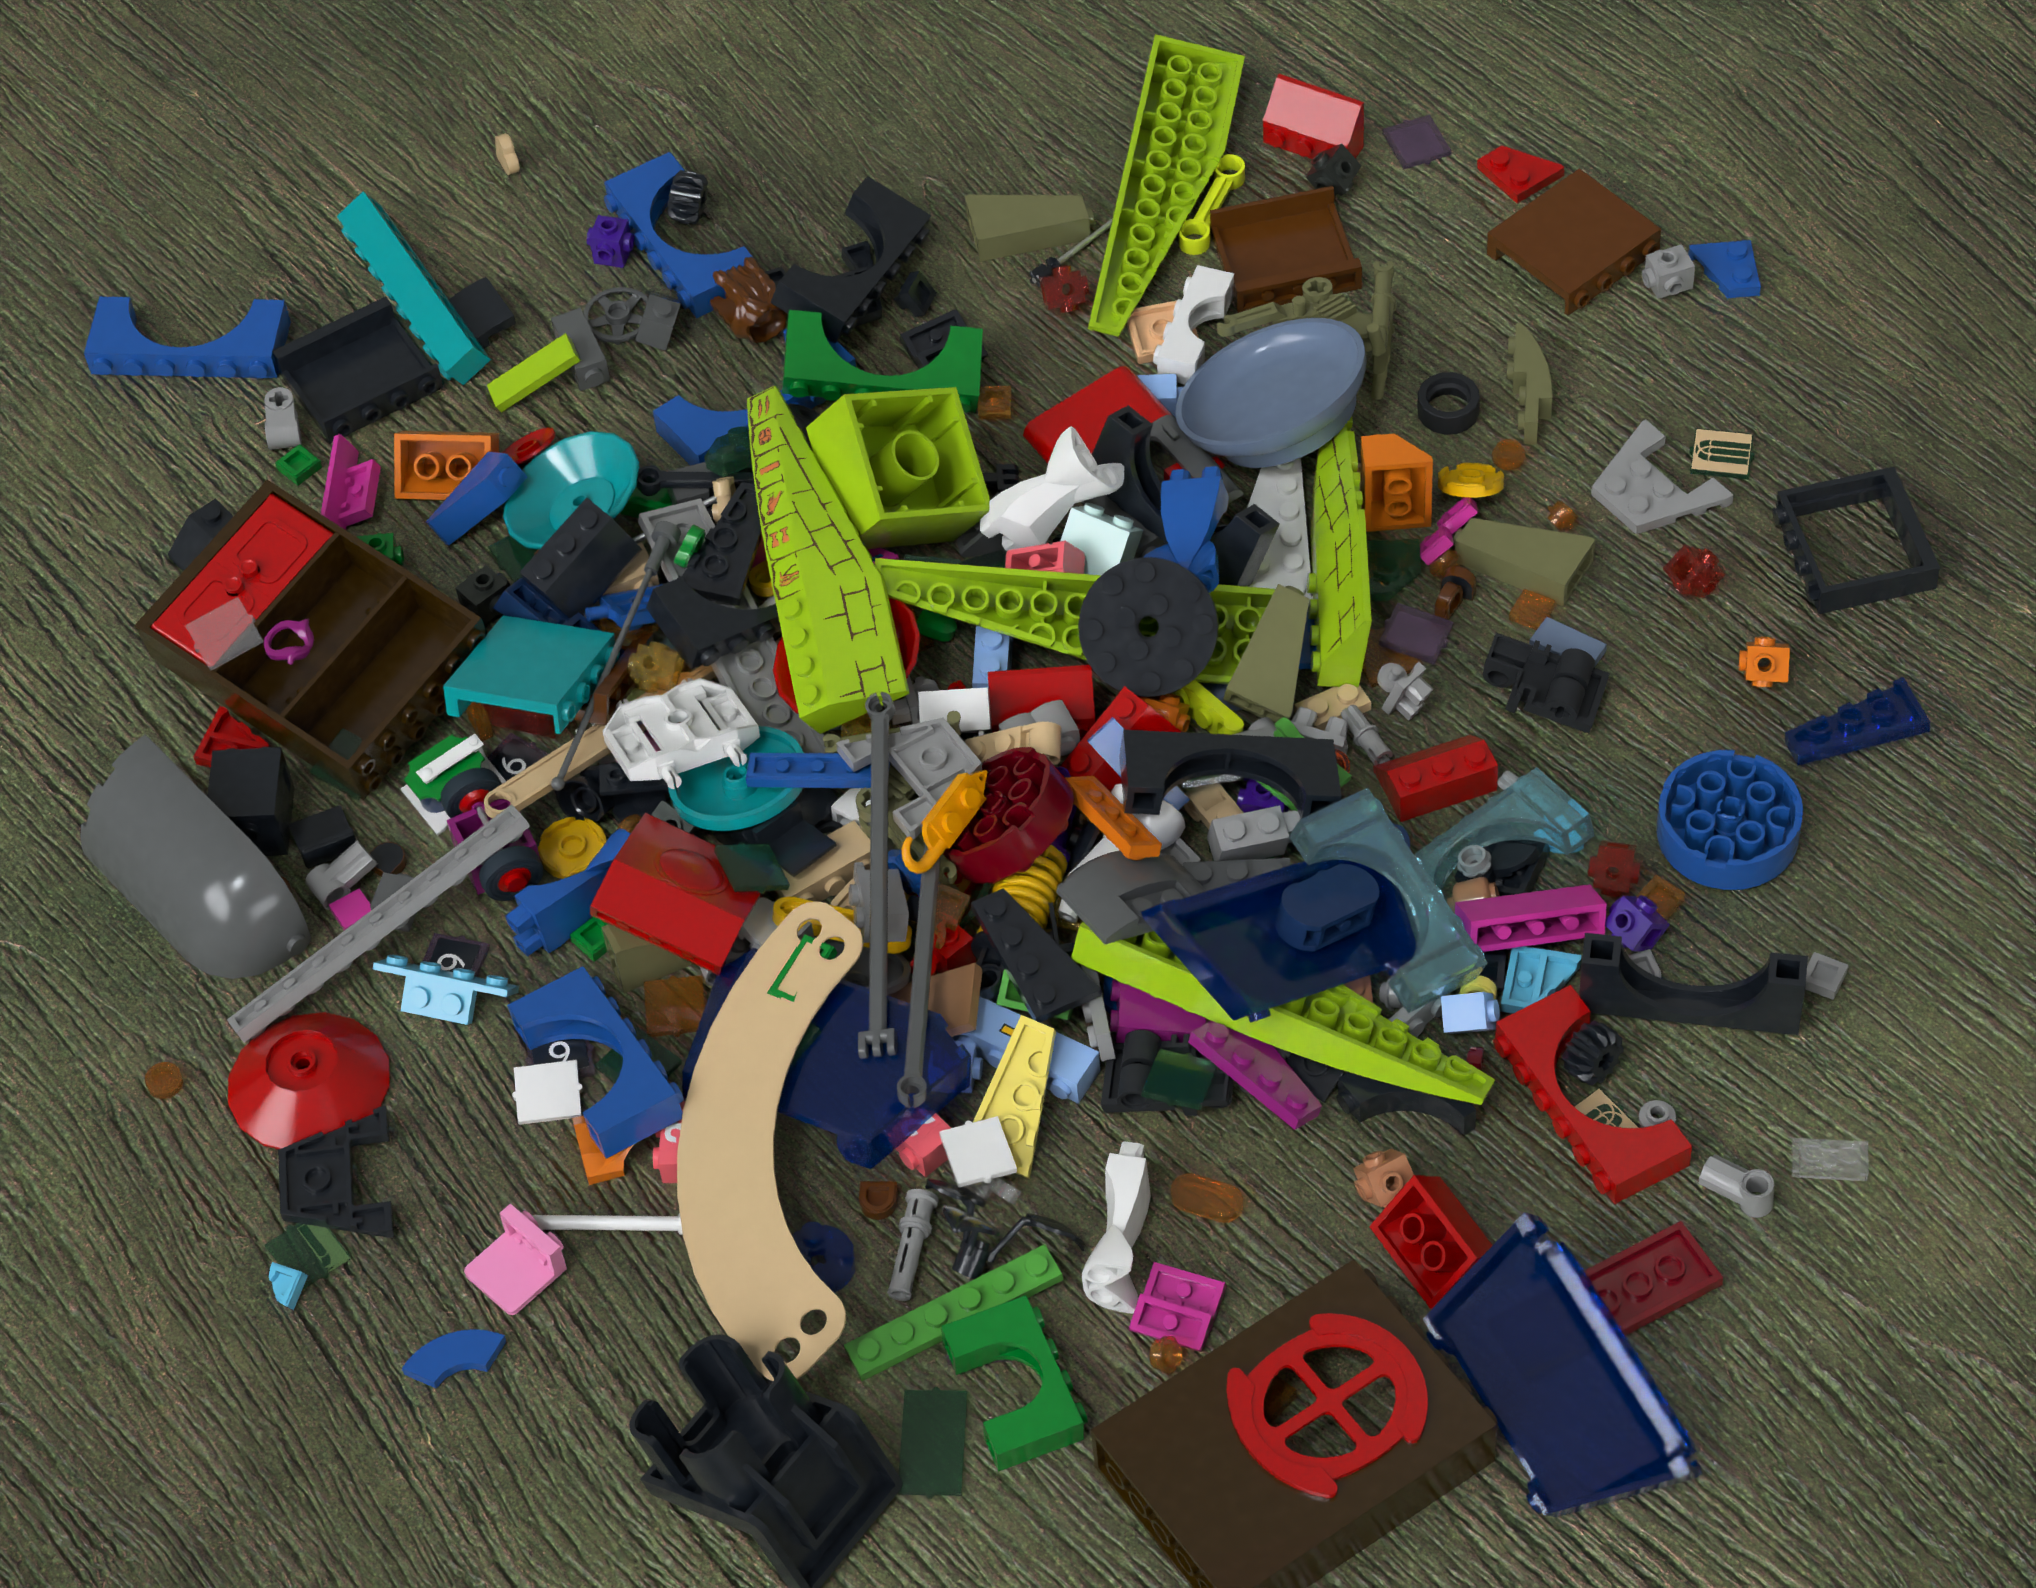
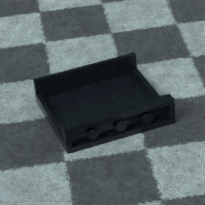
M386 296L273 351L278 372L330 444L333 443L334 436L338 434L346 437L444 388L438 365H430L395 318L392 304Z

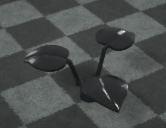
M927 1179L925 1189L934 1188L942 1194L961 1200L967 1208V1212L944 1205L942 1209L953 1232H964L959 1252L952 1266L954 1271L972 1279L980 1277L986 1262L994 1263L997 1254L1024 1226L1039 1227L1067 1236L1082 1251L1085 1249V1243L1064 1224L1048 1217L1027 1213L990 1251L988 1250L990 1243L977 1237L978 1233L1000 1236L1001 1232L988 1222L973 1217L975 1204L984 1207L986 1202L979 1195L965 1187L958 1188V1185L938 1179Z

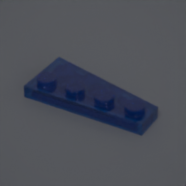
M1904 677L1893 681V687L1884 691L1878 688L1868 693L1867 699L1855 705L1848 702L1838 707V713L1829 717L1821 715L1785 732V744L1798 766L1930 732V720Z

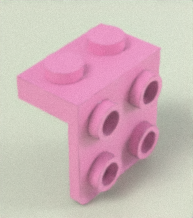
M509 1204L499 1213L505 1232L465 1267L464 1273L469 1281L507 1314L515 1315L566 1271L567 1267L562 1253L564 1246L553 1233L548 1232L545 1234L538 1228L537 1221L529 1212L525 1210L520 1212L512 1204Z

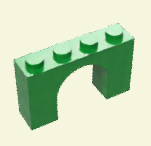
M1026 1295L941 1326L942 1343L956 1375L994 1361L1014 1360L1024 1363L1033 1369L1042 1382L1039 1393L1029 1404L983 1422L984 1440L998 1472L1084 1440V1424L1088 1423L1082 1403L1080 1401L1074 1403L1070 1394L1073 1391V1385L1066 1369L1060 1371L1056 1360L1059 1359V1354L1053 1339H1046L1042 1332V1328H1045L1042 1314L1037 1306L1031 1307Z

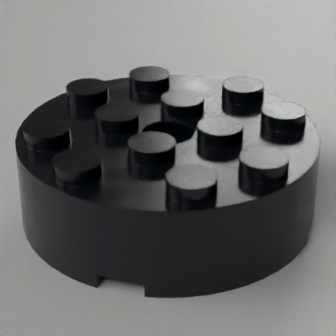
M1142 557L1115 565L1095 581L1083 601L1078 628L1080 644L1086 660L1103 681L1119 691L1126 686L1137 696L1150 697L1165 695L1181 689L1202 672L1216 647L1219 621L1213 597L1206 585L1196 574L1179 563L1168 559ZM1150 616L1158 621L1159 630L1154 636H1145L1140 631L1139 625L1144 617Z

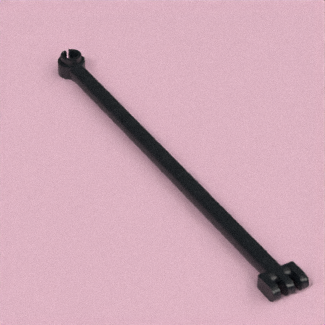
M996 464L995 473H982L987 489H996L997 493H1001L1020 483L1018 476L1019 468L1015 464ZM644 466L638 471L636 487L643 495L653 496L661 488H713V481H716L718 478L734 476L735 488H738L742 482L754 484L753 472H666L654 466Z

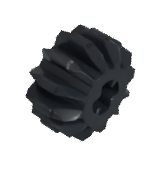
M680 170L673 177L667 204L668 215L672 220L688 225L689 223L697 224L702 218L708 192V181L704 175L698 174L695 171Z
M1595 1020L1589 1024L1583 1023L1578 1032H1573L1571 1041L1565 1044L1567 1050L1562 1055V1059L1565 1061L1563 1068L1582 1083H1587L1591 1086L1597 1082L1602 1083L1605 1081L1607 1074H1613L1615 1065L1621 1062L1618 1058L1624 1051V1047L1621 1045L1623 1038L1604 1023H1599Z

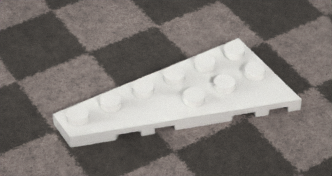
M1301 458L1284 464L1262 467L1258 475L1248 507L1256 504L1279 522L1280 525L1253 583L1248 587L1276 589L1278 584L1284 587L1293 586L1301 590L1305 597L1313 599L1312 593H1307V577L1311 571Z

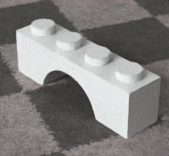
M1197 265L1193 276L1187 277L1183 290V299L1176 301L1173 313L1174 319L1172 322H1167L1163 335L1164 342L1162 345H1157L1154 352L1153 363L1157 364V374H1176L1177 383L1185 385L1196 370L1205 363V342L1195 336L1192 330L1205 321L1224 318L1234 297V273Z

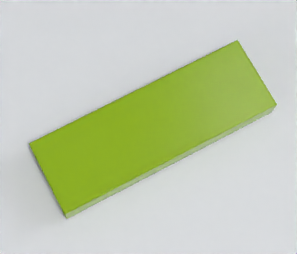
M566 333L487 384L495 407L502 413L580 362L581 360L572 339Z

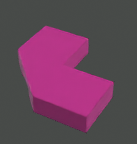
M1463 497L1445 512L1437 522L1438 530L1431 536H1426L1419 545L1420 558L1428 566L1454 545L1453 533L1478 513L1477 503L1473 498Z

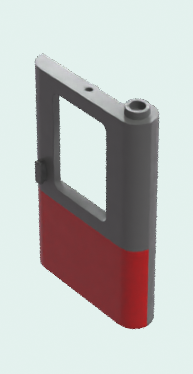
M1120 366L1043 412L1031 420L1023 431L1025 440L1048 465L1058 438L1070 426L1076 429L1092 454L1108 415L1129 405L1153 424L1150 441H1158L1182 469L1190 472L1192 478H1201L1202 470L1205 467L1217 466L1221 471L1223 483L1229 496L1228 504L1244 495L1242 490L1212 457L1186 437L1179 428L1176 418L1128 366ZM1106 495L1081 502L1083 506H1085V503L1101 506L1105 509L1104 514L1114 517V515L1127 517L1134 521L1133 526L1143 530L1134 559L1142 558L1144 555L1165 544L1163 540L1147 530L1143 524L1129 513L1120 509Z

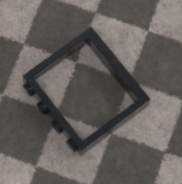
M1895 467L1778 491L1776 508L1772 509L1773 519L1777 526L1781 525L1785 548L1787 551H1792L1795 571L1799 577L1803 576L1807 599L1809 602H1814L1818 614L1937 588L1940 566ZM1882 499L1912 568L1826 586L1796 517Z

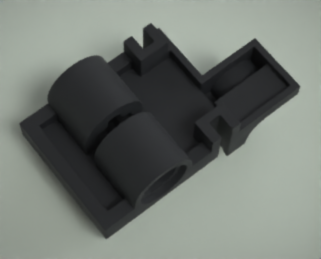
M1496 632L1484 664L1483 678L1489 684L1500 688L1509 687L1514 684L1505 709L1515 713L1519 701L1526 703L1523 710L1589 734L1610 673L1594 668V658L1584 650L1570 648L1563 651L1562 655L1550 652L1552 646L1549 644L1546 645L1543 651L1538 649L1540 641L1535 640L1534 645H1530Z
M1134 1030L1126 1034L1124 1043H1113L1116 1058L1106 1060L1101 1107L1104 1113L1175 1110L1176 1102H1179L1185 1116H1197V1110L1203 1106L1211 1108L1229 1106L1232 1102L1233 1080L1222 1070H1200L1202 1053L1188 1043L1190 1034H1184L1183 1043H1180L1177 1035H1171V1041H1161L1160 1037L1151 1031Z

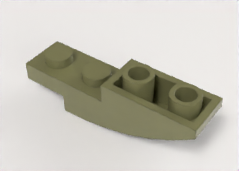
M1516 323L1515 336L1508 337V356H1514V361L1507 360V380H1513V394H1519V405H1525V411L1518 410V430H1524V444H1537L1538 419L1551 420L1552 382L1546 358L1539 344L1523 323Z

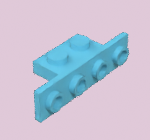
M387 955L386 959L373 963V970L406 976L401 1011L469 1025L473 1021L477 991L503 997L511 996L519 991V986L508 984V978L496 975H488L487 979L474 977L475 972L472 970L455 968L453 972L441 970V964L427 961L420 962V965L408 963L407 957L400 955Z

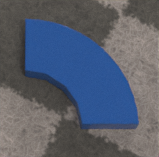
M473 1329L448 1333L428 1342L417 1350L404 1364L402 1371L404 1375L437 1388L445 1378L458 1371L476 1369L488 1372L507 1341L505 1335L488 1330Z

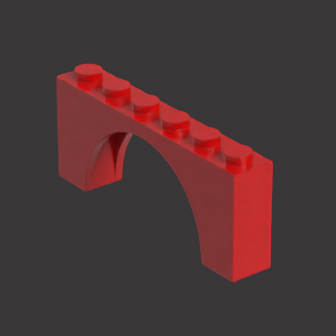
M1569 985L1497 1021L1493 1043L1497 1053L1502 1058L1506 1057L1512 1064L1513 1072L1519 1083L1522 1085L1526 1084L1531 1090L1533 1100L1541 1112L1546 1111L1550 1116L1557 1135L1561 1139L1566 1138L1572 1146V1152L1578 1164L1582 1167L1586 1166L1591 1172L1597 1190L1603 1195L1607 1194L1615 1205L1689 1167L1692 1145L1672 1119L1654 1126L1642 1128L1614 1127L1585 1116L1566 1099L1557 1083L1555 1068L1561 1055L1567 1049L1565 1044L1573 1038V1032H1578L1583 1023H1590L1591 1012L1574 988Z

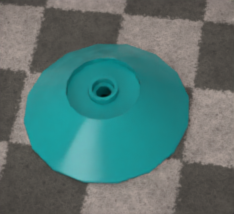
M590 431L564 438L543 450L522 469L527 478L505 502L503 519L510 537L526 548L541 549L586 497L614 519L624 509L637 486L639 461L632 444L615 433Z

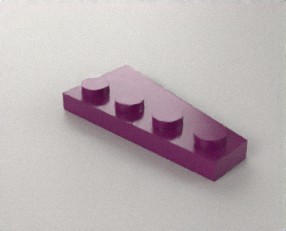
M1210 1021L1191 1032L1189 1044L1294 1130L1319 1116L1322 1104L1272 1045L1214 1021Z

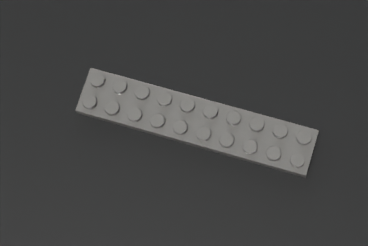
M701 498L639 514L638 523L652 549L655 542L652 540L651 535L657 522H671L681 530V536L676 547L667 549L660 565L668 582L677 579L678 576H682L686 570L675 564L674 559L691 526L695 524L704 529L706 535L711 527H715ZM745 586L740 605L708 599L729 608L758 609L747 586ZM773 636L764 642L758 640L751 643L739 653H728L721 656L716 662L711 664L720 684L733 689L758 726L772 727L786 732L796 739L803 753H825V748L827 747L824 746L823 742L824 734H819L801 720L799 714H796L779 696L773 674L777 644Z

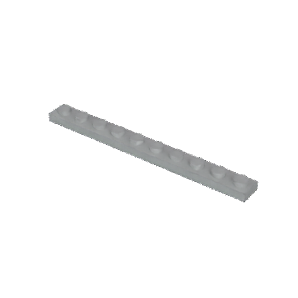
M511 804L228 1018L227 1021L244 1043L250 1038H255L262 1034L267 1025L279 1016L290 1013L296 1003L308 994H314L319 991L325 981L336 973L348 969L354 959L365 951H370L377 947L383 937L394 929H399L406 925L411 916L420 909L435 903L440 894L451 886L460 884L469 872L477 866L483 865L506 844L517 841L522 836L523 831L530 827L529 823Z

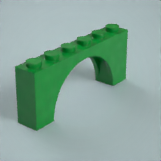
M789 310L782 394H790L799 398L805 396L823 397L826 400L835 401L844 394L956 387L964 413L976 412L980 395L983 329L950 326L945 347L928 365L907 374L893 376L878 375L852 366L834 351L825 336L821 313Z

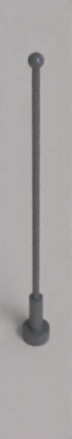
M659 521L656 523L651 535L655 545L644 568L646 574L596 689L611 672L651 577L657 574L667 549L676 547L679 541L681 530L671 522ZM594 693L559 774L551 781V786L554 790H562L565 786L564 777L594 711Z

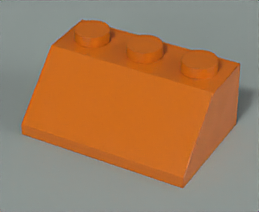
M401 431L394 433L395 499L446 500L488 451L499 453V433Z
M1396 434L1361 436V491L1363 495L1361 508L1365 510L1366 532L1431 527L1432 456Z

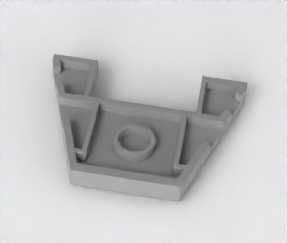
M1646 419L1640 423L1592 485L1591 495L1635 534L1675 523L1676 518L1687 514L1698 516L1706 513L1707 508L1717 505L1724 508L1733 504L1734 495L1715 478H1711L1686 494L1645 459L1663 447L1666 436Z
M944 717L900 727V732L889 734V761L919 796V798L892 811L894 822L907 837L911 836L912 839H915L922 832L923 824L921 822L955 777L961 773L971 774L982 770V762ZM871 734L866 735V740L850 743L849 739L836 743L838 754L853 772L871 763Z

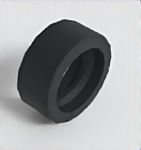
M1442 372L1430 376L1421 384L1418 391V418L1425 427L1436 433L1448 435L1466 431L1476 423L1479 416V389L1473 380L1463 374ZM1441 395H1454L1461 397L1468 404L1463 409L1445 412L1432 407L1429 402Z

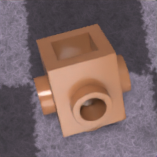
M1389 1149L1385 1152H1373L1363 1158L1362 1164L1353 1168L1358 1179L1354 1184L1359 1196L1364 1201L1383 1208L1392 1201L1414 1175L1406 1155L1394 1149Z

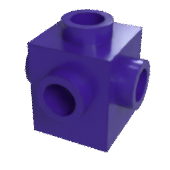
M597 216L594 226L590 227L587 232V245L591 247L594 264L624 268L628 256L634 247V234L630 233L628 219Z
M1643 895L1639 897L1623 896L1616 900L1610 907V914L1605 922V926L1612 932V936H1622L1623 947L1638 952L1648 949L1652 950L1670 924L1656 911L1657 905Z

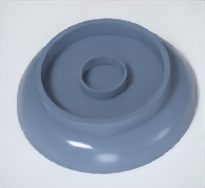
M1326 318L1290 320L1252 332L1214 354L1186 382L1176 404L1175 415L1179 428L1196 446L1212 454L1224 456L1230 462L1243 467H1270L1301 458L1330 441L1350 420L1355 410L1356 395L1362 385L1367 365L1363 340L1360 334L1348 324Z

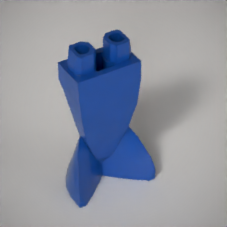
M1205 467L1202 470L1201 478H1192L1190 472L1185 469L1172 470L1169 481H1162L1161 516L1168 544L1144 555V557L1168 559L1188 568L1202 580L1209 592H1213L1219 584L1218 555L1214 543L1210 539L1223 513L1227 511L1229 500L1219 467Z
M620 828L616 830L591 860L586 870L559 881L527 886L514 896L518 906L506 914L505 918L510 928L517 934L513 937L516 946L526 956L531 955L541 946L548 953H551L570 939V934L590 919V905L614 858L630 836L629 832Z

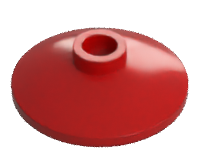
M551 427L536 430L515 441L502 453L508 454L517 465L524 463L527 465L538 454L548 448L554 440L556 432Z

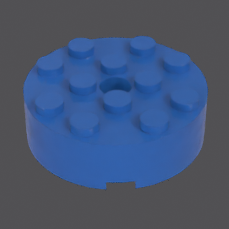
M1716 750L1702 753L1684 761L1666 779L1658 805L1657 840L1667 861L1686 878L1701 885L1722 890L1752 888L1777 877L1793 860L1800 838L1803 816L1802 799L1797 786L1790 776L1778 765L1764 757L1756 755L1755 758L1736 755L1735 750Z

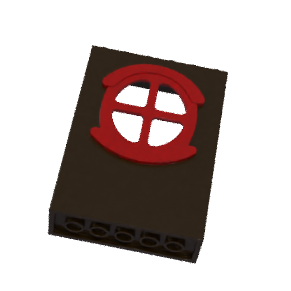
M1353 1259L1091 1429L1095 1468L1191 1588H1307L1495 1461L1498 1422L1489 1407L1486 1405L1481 1406L1476 1401L1469 1384L1461 1377L1457 1379L1450 1371L1449 1364L1444 1355L1439 1350L1433 1351L1425 1342V1336L1419 1326L1414 1322L1409 1323L1405 1319L1397 1301L1391 1295L1386 1297L1379 1289L1378 1282L1373 1273L1367 1268L1362 1269ZM1344 1347L1364 1352L1374 1362L1335 1389H1330L1320 1380L1304 1361L1303 1357L1306 1353L1317 1349ZM1291 1368L1315 1395L1316 1401L1280 1426L1273 1427L1268 1424L1264 1417L1265 1396L1275 1376L1282 1369ZM1387 1377L1395 1388L1394 1409L1382 1431L1376 1436H1369L1343 1407V1402L1378 1378ZM1331 1415L1352 1439L1356 1448L1344 1455L1311 1457L1292 1451L1286 1446L1285 1441L1319 1417Z

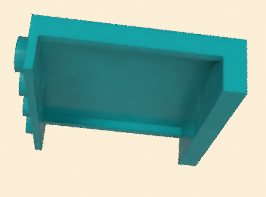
M503 615L488 632L485 639L477 645L444 684L447 715L460 717L472 702L553 715L555 733L561 734L569 722L574 720L577 712L589 701L590 696L595 691L615 645V635L610 632ZM618 653L617 658H616V660H615V662H614V665H615L616 662L619 660V653Z

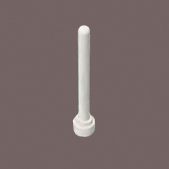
M680 1213L678 1216L532 1215L539 1225L538 1228L541 1230L678 1231L679 1235H683Z

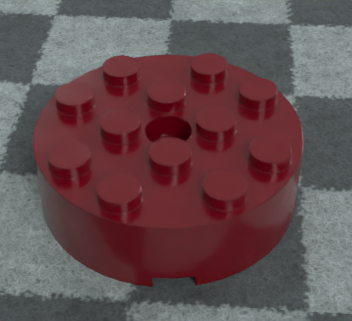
M1032 747L1013 748L1001 752L982 763V770H987L983 794L986 797V801L951 848H946L943 852L947 860L955 864L957 871L966 880L975 883L995 884L1016 872L1022 873L1027 871L1033 865L1034 860L1069 825L1068 818L1074 801L1073 789L1044 753L1036 752Z

